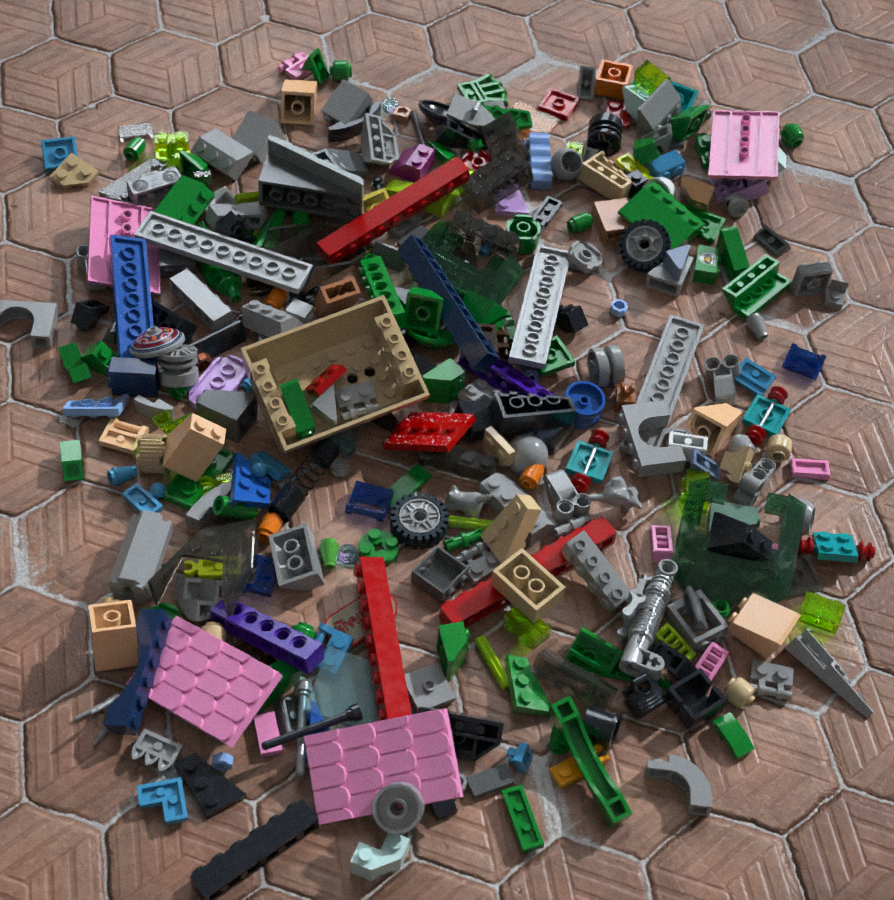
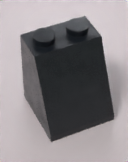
M714 512L706 548L729 564L736 565L769 560L773 541L745 522L719 512Z

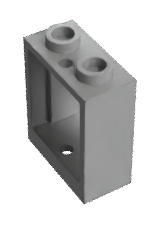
M701 589L696 591L699 596L703 613L715 627L714 629L696 637L681 617L688 613L683 598L667 605L664 615L670 625L694 652L705 650L711 642H721L726 637L729 625Z

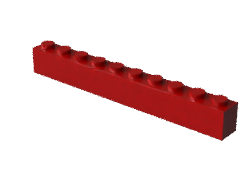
M455 157L318 241L319 255L330 266L341 262L345 257L354 254L361 247L383 236L387 231L397 227L406 219H410L419 211L426 209L427 206L439 201L448 193H452L456 188L465 185L470 180V169L458 157Z
M601 516L590 520L587 525L581 528L574 529L571 534L558 538L555 543L549 546L545 545L539 552L529 555L556 577L573 567L571 562L567 561L562 554L561 548L566 542L585 530L601 551L614 544L617 532ZM491 579L478 583L468 592H462L452 601L444 602L440 607L439 618L444 625L463 621L464 627L467 628L511 602L491 585Z
M360 557L357 565H354L353 574L357 578L356 592L360 596L359 610L363 614L362 628L366 632L365 646L369 650L368 664L372 668L371 683L375 686L374 701L378 704L377 720L382 721L412 715L384 557Z

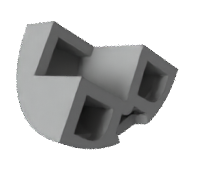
M176 576V594L182 612L192 621L210 619V610L225 596L230 597L234 582Z

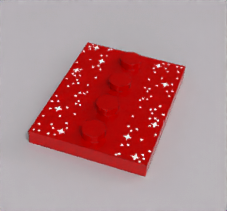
M410 412L382 442L384 450L448 453L476 419L474 414Z

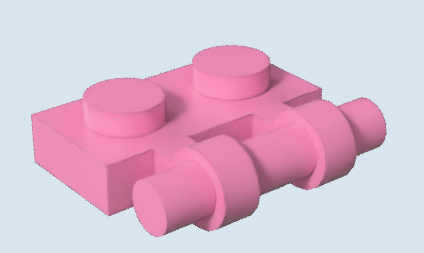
M303 52L295 53L289 60L282 61L281 65L277 68L280 72L285 70V74L291 79L301 80L311 73L309 70H301L309 55L305 56Z

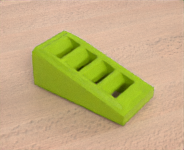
M668 623L657 631L654 644L659 639L666 644L673 641L674 643L671 647L674 649L680 647L678 652L681 654L687 653L686 657L690 661L696 657L697 654Z

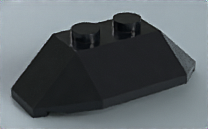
M419 706L418 713L438 710L441 708ZM447 710L456 758L476 761L500 745L504 726L503 722Z

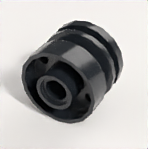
M606 112L594 115L589 121L587 147L599 150V152L603 151L605 157L617 154L621 149L623 124L621 119L612 113Z

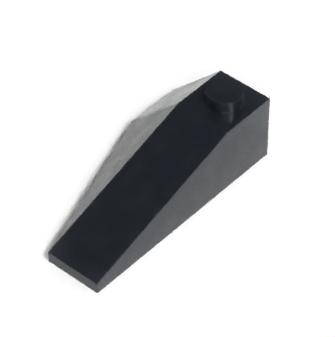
M151 299L154 326L177 329L183 332L185 336V341L182 345L188 343L198 326Z

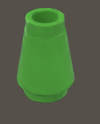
M334 538L322 539L319 548L324 568L334 569L336 568L339 544Z

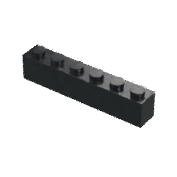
M303 799L298 802H292L284 812L279 815H273L265 825L254 828L249 833V836L243 840L235 841L230 846V849L223 854H216L207 865L197 867L192 872V875H190L191 886L201 900L218 899L318 829L319 818Z

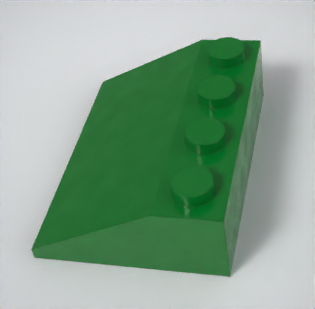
M654 181L641 189L617 212L629 224L635 223L634 221L636 220L641 221V219H651L654 222H659L670 236L671 249L687 245L696 239L704 226V223L697 216L692 214L684 205L680 204Z

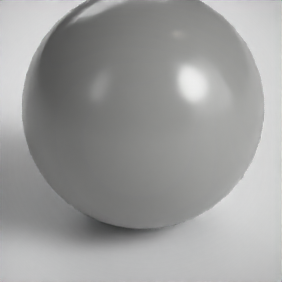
M522 434L509 442V445L516 452L514 462L508 467L515 474L521 476L524 469L535 464L546 466L548 450L545 443L539 437L532 434Z

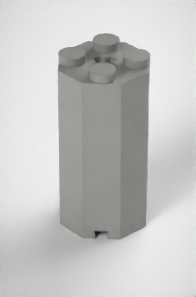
M142 510L139 512V515L136 516V513L132 515L108 582L110 591L114 593L115 599L120 601L131 600L137 604H145L146 600L151 598L173 533L172 522L170 520L165 522L163 515L160 513Z

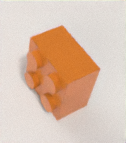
M602 59L596 77L594 94L624 100L622 88L630 85L633 65Z

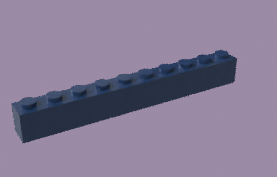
M411 234L398 248L401 259L408 265V270L415 276V281L423 289L433 291L444 299L441 321L446 325L445 329L453 336V341L460 347L461 354L467 358L469 367L474 371L486 373L499 359V356L423 239Z

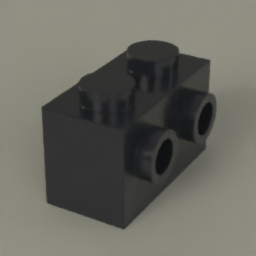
M230 211L215 224L225 236L249 244L257 240L253 235L255 231L249 224L246 226L243 224L246 221L239 213L235 215Z

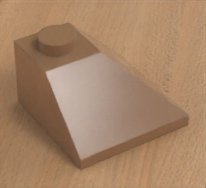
M682 176L680 193L694 209L707 211L713 201L714 186Z

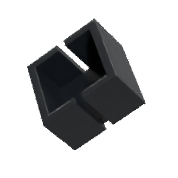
M701 668L669 687L665 696L668 699L665 703L675 715L679 713V720L689 732L722 713L727 702L726 697L716 686L712 687L709 697L706 696L709 693L712 681Z

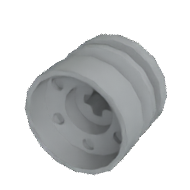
M181 345L169 353L158 356V364L161 366L159 369V383L173 388L188 387L198 383V367L195 366L198 363V357H196L197 348L190 345Z

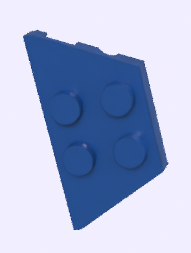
M239 452L234 456L230 505L236 506L239 502L245 503V507L266 509L270 504L271 479L267 475L255 477L251 471L254 464Z

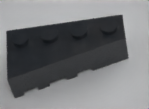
M493 390L490 408L500 434L571 427L577 412L572 398L565 396L546 395V397H539L533 393H529L526 396L517 395V392L509 391V394L500 393V390Z

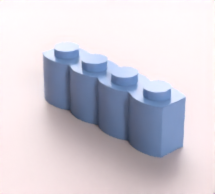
M529 132V137L525 139V147L528 148L526 149V159H529L526 164V171L529 172L527 174V184H530V189L551 190L552 171L549 133Z

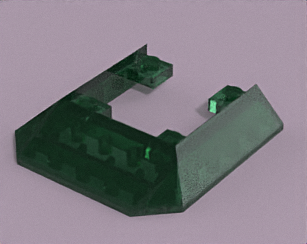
M709 478L690 481L672 561L678 566L674 579L684 593L687 586H691L695 592L701 589L708 599H723L727 603L739 605L744 597L748 599L752 593L777 604L788 598L806 504L790 493L788 496L768 492L764 513L784 517L777 550L771 549L769 560L752 561L713 553L706 548L709 536L698 534L705 501L725 505L729 484L709 481Z

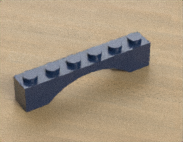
M141 609L136 623V631L140 642L138 665L128 686L109 705L103 724L113 734H137L144 708L148 702V695L154 683V676L160 664V657L166 645V638L172 626V619L163 609Z

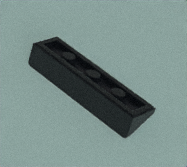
M240 320L190 344V346L197 348V355L207 353L213 358L245 342L246 335Z

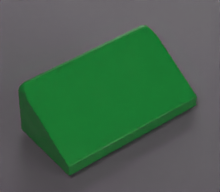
M428 141V147L435 149L434 157L443 165L457 157L444 144L438 141Z

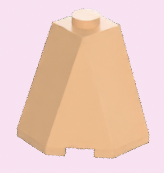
M727 403L695 407L687 422V426L693 435L706 436L708 438L706 454L714 457L736 428L742 411Z

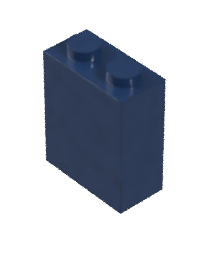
M111 357L110 365L107 364L106 375L109 376L108 387L112 390V396L129 394V397L141 395L142 397L158 398L160 383L157 359Z

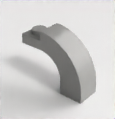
M669 754L667 762L661 759L647 760L644 768V777L675 782L683 789L686 795L687 814L709 816L713 807L712 790L706 776L695 764L685 758Z

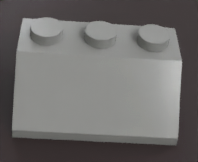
M665 79L638 108L637 131L643 135L668 124V121L675 115H678L682 109L681 97L668 79Z
M218 129L200 136L191 149L193 154L199 156L202 160H205L208 164L235 181L238 180L254 155L253 151Z
M257 300L250 301L242 306L243 327L267 337H272L304 325L294 316L277 310L272 306L262 304Z
M307 523L269 535L280 588L307 591L325 585L314 535Z

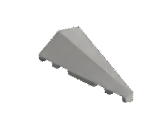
M808 627L784 647L866 718L874 713L873 709L862 699L861 693H857L851 687L852 681L834 657L826 651L822 641H818L812 635L813 629L811 627Z

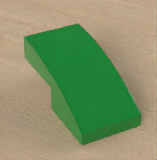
M731 712L711 721L721 741L725 740L734 759L755 749L748 735Z

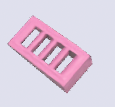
M651 525L653 563H659L663 559L672 560L671 526Z
M711 642L695 667L697 669L701 668L712 681L727 660L729 651ZM707 658L710 659L711 661L715 662L716 665L713 664L712 662L708 661ZM702 665L712 670V672L702 667Z

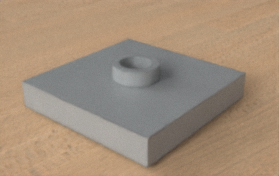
M438 663L405 674L408 696L417 713L419 706L438 708L456 700V696Z

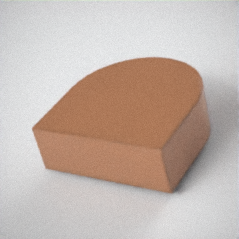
M398 106L392 113V119L407 123L411 111L406 106Z

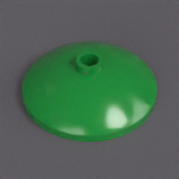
M407 328V333L413 340L430 350L446 348L455 344L453 336L445 328L439 329L438 335Z

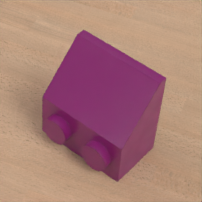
M417 144L404 150L399 156V161L395 162L389 174L411 182L418 181L426 176L434 164L435 149Z

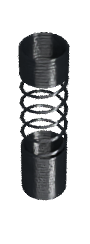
M327 438L317 441L310 454L306 456V460L301 463L300 468L295 470V475L290 477V482L283 486L268 506L269 513L273 512L280 515L283 523L289 522L304 502L305 496L309 495L306 488L313 489L314 484L312 481L318 482V475L325 474L323 468H329L339 455V448L333 441ZM311 455L315 462L307 460L308 457ZM306 462L310 469L302 467V464ZM308 462L318 465L323 473L320 474L314 471ZM301 469L305 476L297 475V471ZM303 469L315 474L318 480L315 481L309 478ZM296 476L299 483L291 482L292 478ZM297 476L307 479L312 484V487L305 486ZM292 483L297 484V485L301 486L302 488H304V489L306 490L307 494L304 495V493L301 491V489H299V488H298L297 486H295V485H292Z

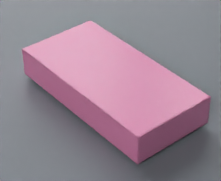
M791 458V477L829 480V461Z
M275 712L255 715L253 720L261 757L283 753L282 745L268 750H263L261 747L264 741L280 736Z

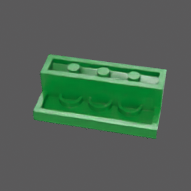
M765 254L722 288V292L735 314L746 320L748 316L761 311L791 286L792 281L778 273L779 261Z

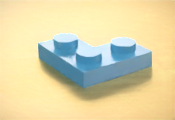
M181 777L137 786L140 810L163 805L166 826L188 821Z

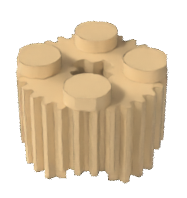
M168 434L138 435L137 444L140 447V454H136V465H139V471L142 473H166L167 470L163 467Z

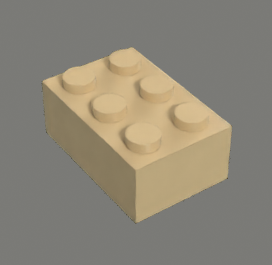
M523 548L492 571L491 585L533 623L537 622L563 600L566 587Z

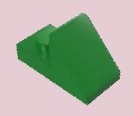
M316 48L307 57L301 70L311 71L314 81H317V85H321L330 75L320 49Z

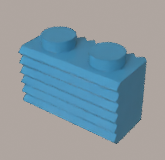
M673 150L647 162L646 169L650 171V176L654 178L664 177L669 179L675 175L679 176L684 172L686 161L676 150Z

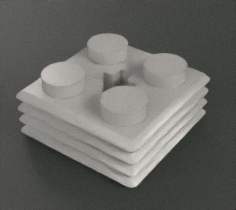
M818 261L814 264L802 263L798 265L790 286L792 294H794L793 297L825 293L834 271L830 262Z

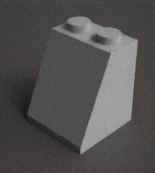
M343 79L322 107L321 112L324 120L328 123L333 122L336 124L341 121L347 124L364 115L366 107L373 104L369 93Z
M248 110L232 139L254 152L250 161L263 163L268 153V135L284 140L285 136L277 122Z

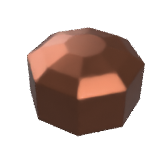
M201 353L196 356L198 357V363L195 366L198 367L199 371L206 370L212 364L209 354Z

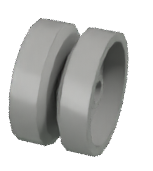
M617 345L605 346L604 350L601 347L589 349L587 365L592 383L596 384L599 388L607 387L608 384L615 386L624 382V359Z
M404 781L393 782L383 787L375 796L372 804L373 817L377 825L384 831L392 834H404L412 830L422 819L425 810L424 799L420 791L413 784ZM396 803H401L403 805L402 811L396 810Z

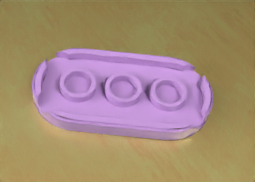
M234 355L216 358L199 377V382L189 391V403L192 408L197 411L196 400L200 395H203L206 389L236 391L243 383L242 381L246 379L244 361Z

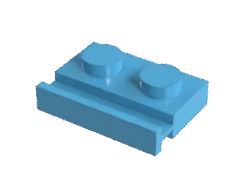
M745 357L740 364V375L734 378V382L754 395L759 394L763 396L776 380V375Z

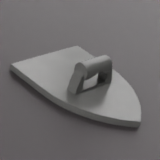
M457 93L446 113V116L475 127L496 125L494 117L480 102H475Z

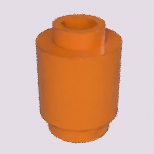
M274 287L265 299V305L280 310L289 297L287 291Z
M535 464L524 469L519 478L522 486L527 489L536 488L544 474V465Z
M273 512L265 514L257 530L258 539L265 543H270L269 535L278 533L283 524L280 515Z

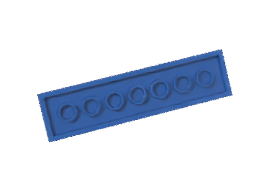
M110 235L109 250L118 357L135 358L131 356L129 351L131 344L139 335L146 332L148 328L154 327L146 239ZM152 357V358H140V359H157V357Z

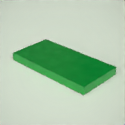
M221 448L197 482L177 473L167 487L162 499L189 511L201 497L216 487L233 462L235 453Z

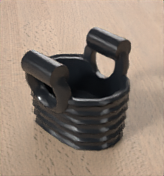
M645 673L631 680V685L622 690L626 699L623 704L636 720L645 717L668 700L657 681L652 682ZM645 682H647L648 688L646 690L640 687V685Z

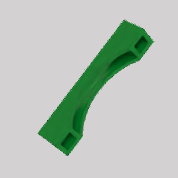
M568 696L551 704L548 712L609 828L629 819L633 813L623 794L602 765L572 698Z

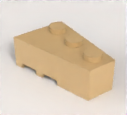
M603 151L582 163L581 173L578 180L610 200L628 198L632 181L620 169L617 170L613 166L614 162L605 157Z
M516 494L481 535L501 564L518 550L525 548V540L529 532H532L541 513V508L530 495Z

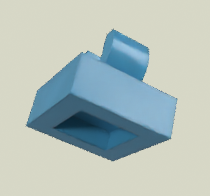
M520 742L517 749L509 747L506 756L510 757L509 762L515 765L517 772L526 773L533 754L528 743Z

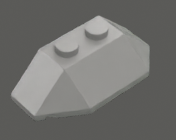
M368 113L364 115L360 138L363 162L388 165L399 161L396 135L383 122L384 120L381 116Z

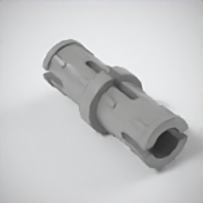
M588 513L573 520L569 519L565 524L553 528V535L556 539L562 536L565 537L571 534L574 529L587 525L592 519Z

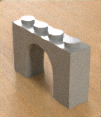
M0 300V328L10 320L26 319L33 323L30 335L33 348L52 349L59 318L57 303Z
M666 401L622 405L621 411L617 416L618 423L622 425L623 438L627 440L628 454L632 455L633 469L637 471L638 477L683 472L686 458L681 445L653 447L646 444L639 436V433L645 429L666 427L668 425L670 412Z

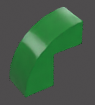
M76 342L56 348L62 366L72 383L91 378L87 363H83L80 359L81 354Z

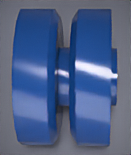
M589 381L572 383L564 395L565 397L572 398L577 411L571 427L576 429L592 428L598 423L605 405V395L602 389Z

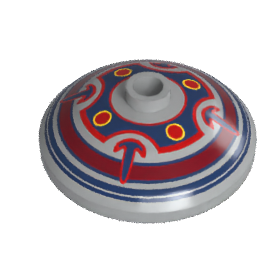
M157 326L150 327L136 338L131 344L129 351L131 356L135 358L160 356L180 347L185 341V336L183 332L168 327L158 328Z

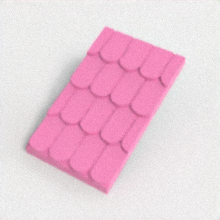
M714 110L709 178L777 180L780 112Z
M91 196L87 258L88 283L112 288L109 250L110 235L134 237V233L149 212L154 211L155 208ZM146 243L151 295H160L159 247Z
M175 616L166 638V645L162 651L160 664L156 670L154 683L150 689L148 699L233 748L283 676L272 667L221 641L192 623ZM130 677V679L127 681V683H126L127 686H128L129 682L131 681L132 677Z
M446 708L304 736L319 825L373 815L372 804L375 796L383 787L393 782L404 781L413 784L420 791L424 799V805L463 797ZM396 803V810L403 809V805Z

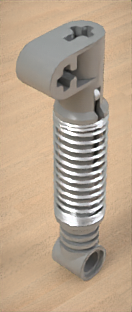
M663 559L658 563L651 584L644 591L643 595L646 596L644 607L636 612L628 632V643L619 663V668L622 672L635 678L645 673L652 682L658 681L665 664L661 656L647 649L654 642L670 600V588L678 571L677 564L670 559Z

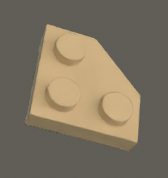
M71 153L50 175V180L64 189L78 185L85 187L89 186L96 179L99 171Z
M492 426L486 428L481 451L483 457L494 466L511 465L514 462L516 451Z

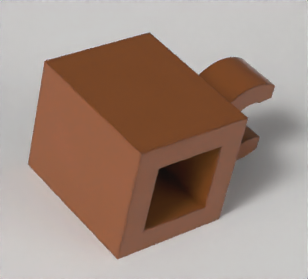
M624 382L616 385L614 413H620L622 405L636 403L634 382L631 385L624 384Z

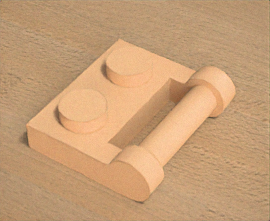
M115 417L111 418L99 439V445L136 455L140 448L137 444L138 435L148 434L149 427H139L119 421Z

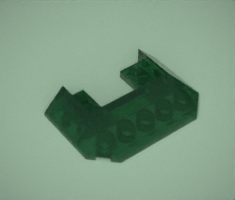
M451 221L435 223L423 237V241L451 284L465 292L469 289L501 306L524 274V270L512 253L507 259L494 253L485 267L480 270L454 256L455 252L464 242V237L450 230ZM411 273L412 280L415 281L416 278H415V276Z

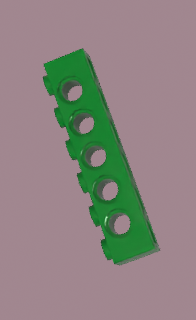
M381 256L360 260L361 267H358L360 278H362L363 286L366 287L367 296H370V300L384 295L399 328H407L405 310Z

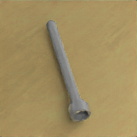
M299 681L294 685V694L298 698L297 729L306 726L307 699L311 695V683L307 681ZM304 736L297 739L296 774L299 777L305 774L306 746Z

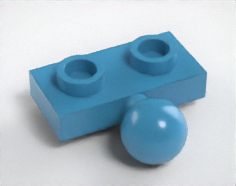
M265 451L257 452L250 457L249 461L254 464L251 471L257 478L259 476L264 477L267 473L272 479L281 481L289 478L292 473L291 469Z
M136 482L122 493V498L137 512L146 510L160 513L164 510L163 505L155 498L163 497L166 488L162 483L156 482L152 484L150 492H148Z

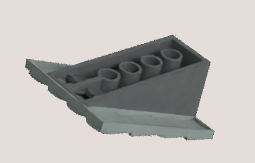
M268 135V153L258 180L260 206L322 215L342 225L348 224L363 214L364 180L360 176L342 170L340 166L317 158L310 152L294 147L292 143Z

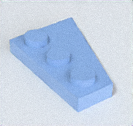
M124 394L120 399H112V396H107L99 401H94L92 398L68 401L62 408L63 416H70L72 418L89 416L91 418L107 416L114 418L121 414L129 403L130 398L129 394Z

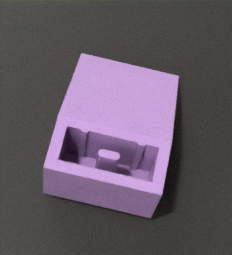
M709 178L712 186H714V193L718 202H724L725 198L734 192L742 194L746 200H754L770 193L766 181L763 179L731 180L728 178Z

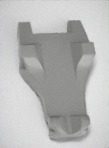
M641 573V579H638L637 588L629 590L627 605L623 608L621 615L624 620L623 627L618 629L617 632L618 639L625 640L628 637V632L636 612L644 607L646 596L643 594L646 587L651 583L652 576Z

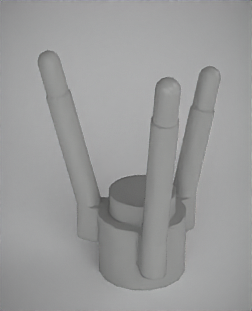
M117 693L113 694L102 703L76 716L75 720H79L89 714L92 715L102 709L107 713L109 705L120 695ZM106 727L92 744L93 746H96L108 732Z

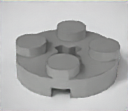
M575 241L568 250L567 259L584 273L597 270L602 263V259L600 260L599 257L601 255L599 250L590 243L585 242L582 244L580 241Z

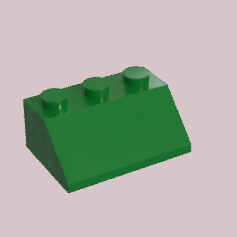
M181 175L153 212L193 225L215 194L202 182Z

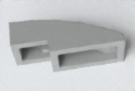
M232 480L212 489L191 507L186 514L188 527L201 532L210 518L215 520L220 518L219 515H215L213 512V502L218 495L231 496Z

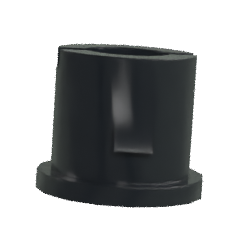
M590 706L583 719V724L590 741L604 745L605 750L610 751L621 726L622 714L616 713V715Z

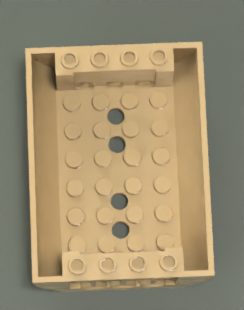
M384 295L241 348L250 384L254 393L257 394L259 405L276 445L282 454L289 453L426 400L430 396ZM342 364L347 371L333 383L334 390L371 380L377 398L370 403L371 405L379 403L381 410L369 415L359 416L355 420L348 419L343 421L342 413L348 412V410H339L335 398L337 427H332L312 411V404L318 397L309 394L305 388L330 365ZM367 369H372L375 375L368 377L364 372ZM355 376L358 381L351 384L347 381V378ZM294 379L299 381L315 424V433L306 439L296 438L295 423L292 417H289L279 393V385ZM364 404L354 406V408H362L364 407Z

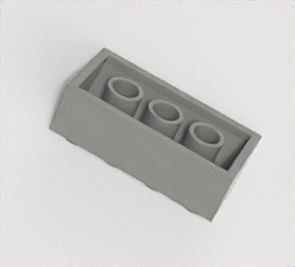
M494 473L480 482L479 492L483 495H492V498L487 501V505L497 515L503 511L516 494L528 495L507 474ZM541 508V513L532 532H529L525 543L529 547L533 546L552 533V529L558 527L559 524Z

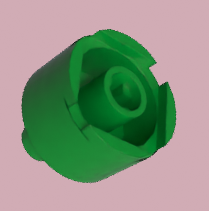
M518 214L513 219H509L506 223L504 239L510 253L533 254L539 244L540 223L533 220L532 216L526 214Z

